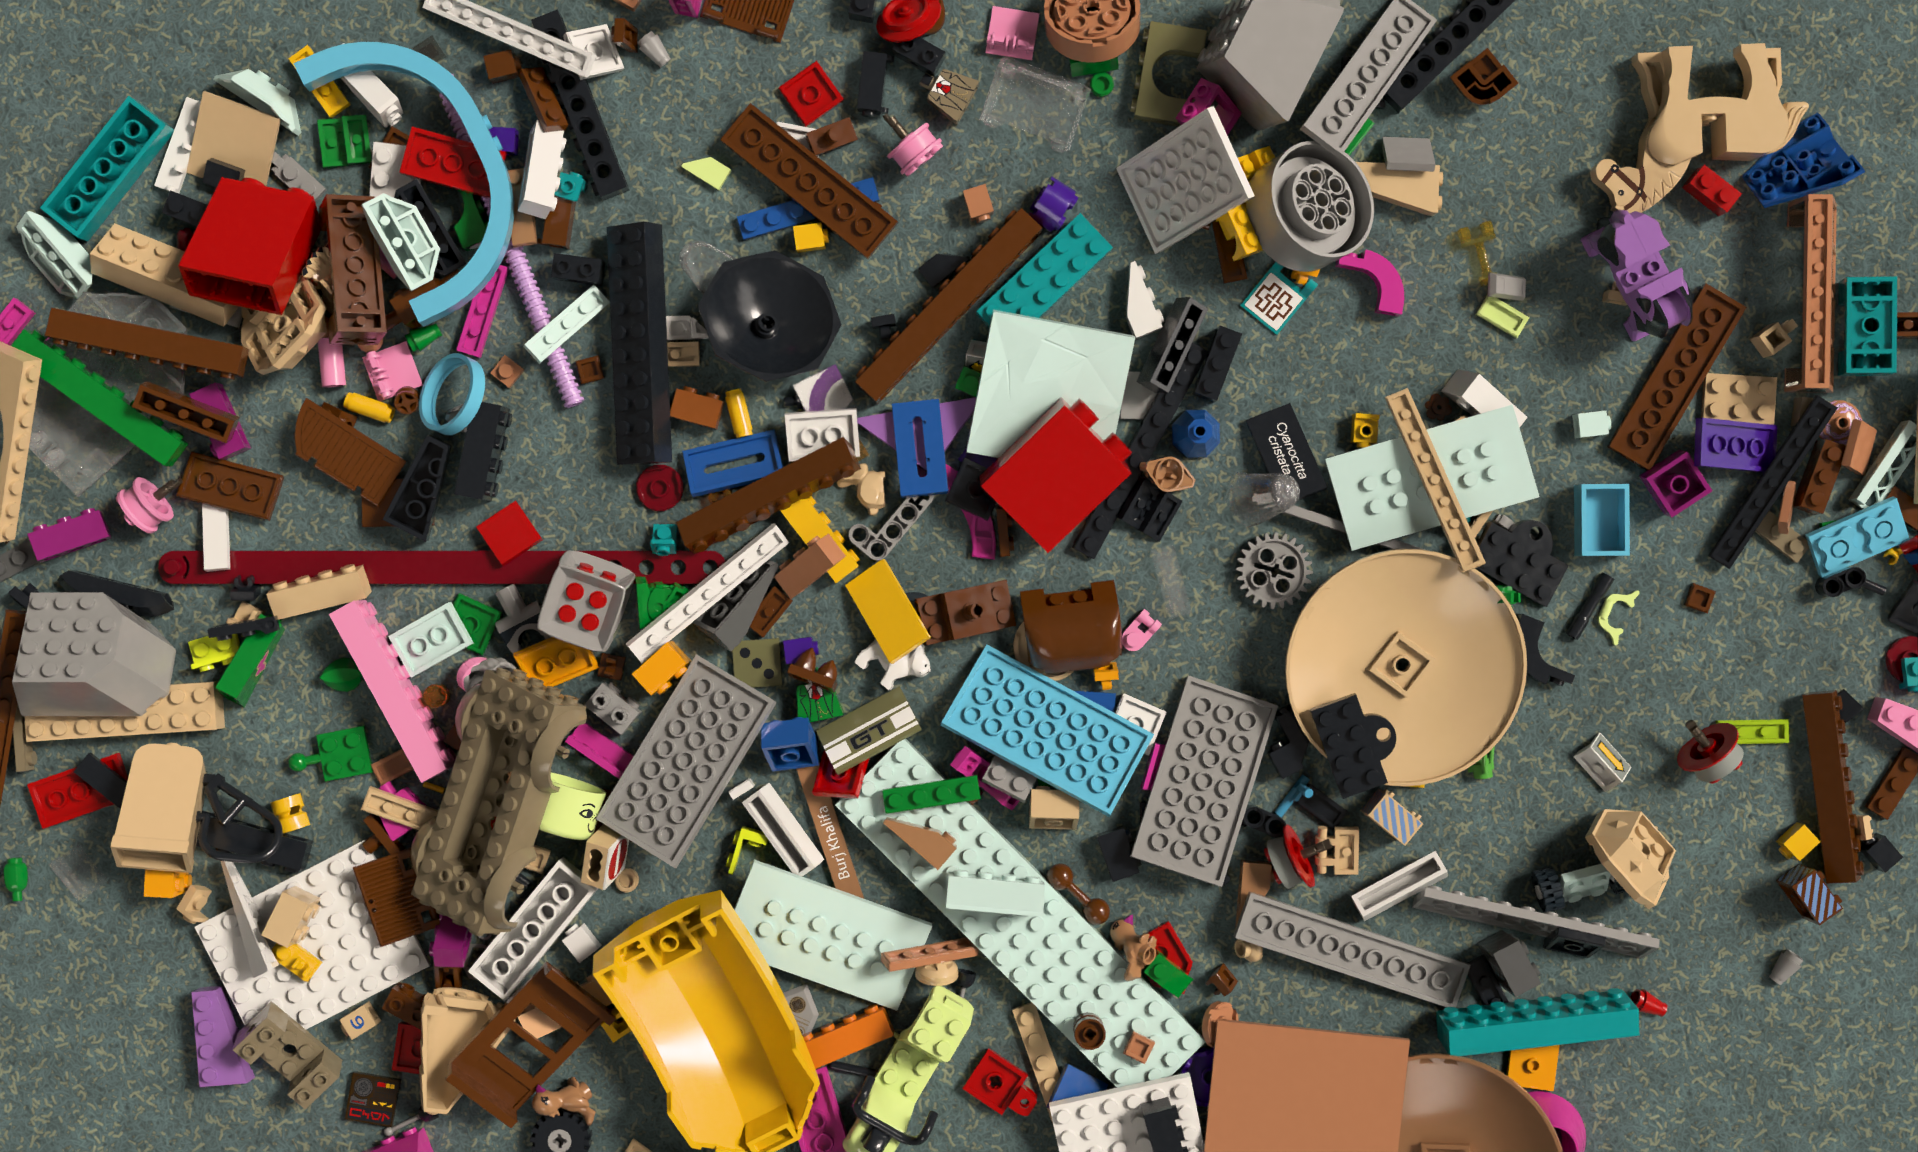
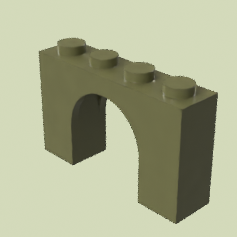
M1154 21L1150 22L1149 28L1144 27L1142 42H1146L1145 52L1140 51L1138 65L1142 66L1141 75L1136 74L1134 89H1138L1137 98H1132L1130 112H1134L1133 119L1177 127L1181 126L1175 118L1187 99L1170 97L1161 93L1153 82L1152 68L1159 59L1167 55L1198 58L1205 46L1207 30Z

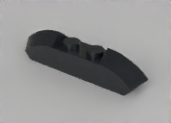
M68 570L57 579L66 592H103L127 609H132L133 607L134 613L138 616L153 617L174 610V602L169 594L77 570Z

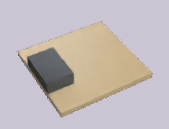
M203 91L186 173L203 178V183L214 187L218 186L221 177L239 181L243 178H253L267 186L281 118Z

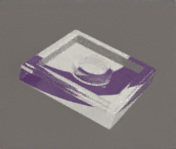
M836 364L793 385L805 412L856 408Z

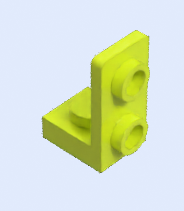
M743 826L741 831L736 830L732 843L736 845L734 854H729L726 867L730 868L728 874L733 875L735 873L744 839L748 840L749 845L761 847L762 844L767 845L769 840L763 831Z

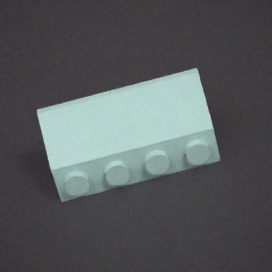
M954 870V873H949L946 908L1043 917L1045 884L1040 881L1039 877L1026 876L1025 880L1016 879V875L1002 874V877L999 878L992 877V873L978 872L977 876L968 875L966 870Z

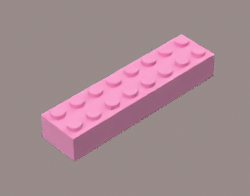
M354 600L330 613L329 616L420 782L428 781L451 769L454 766L456 755L450 747H446L443 741L445 738L443 731L439 726L435 727L432 721L434 715L428 706L424 707L420 699L423 697L417 685H412L408 671L397 658L399 656L397 651L386 637L388 635L386 627L383 623H378L375 617L377 614L375 607L371 602L367 603L366 600Z

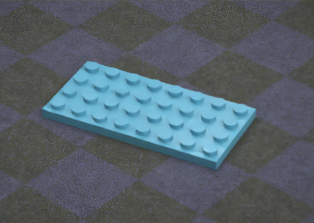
M987 644L941 722L942 727L1108 817L1112 814L1154 736L1153 733Z

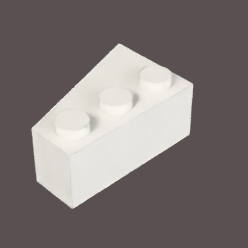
M1461 369L1455 372L1441 390V392L1472 416L1512 405L1505 396L1480 374ZM1513 405L1520 428L1527 419V416Z

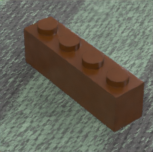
M148 381L140 384L132 405L133 408L224 443L229 442L233 438L240 419L236 415Z

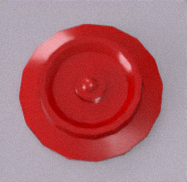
M892 0L878 16L876 28L879 36L886 41L896 43L911 41L922 36L935 25L940 18L942 8L939 0Z

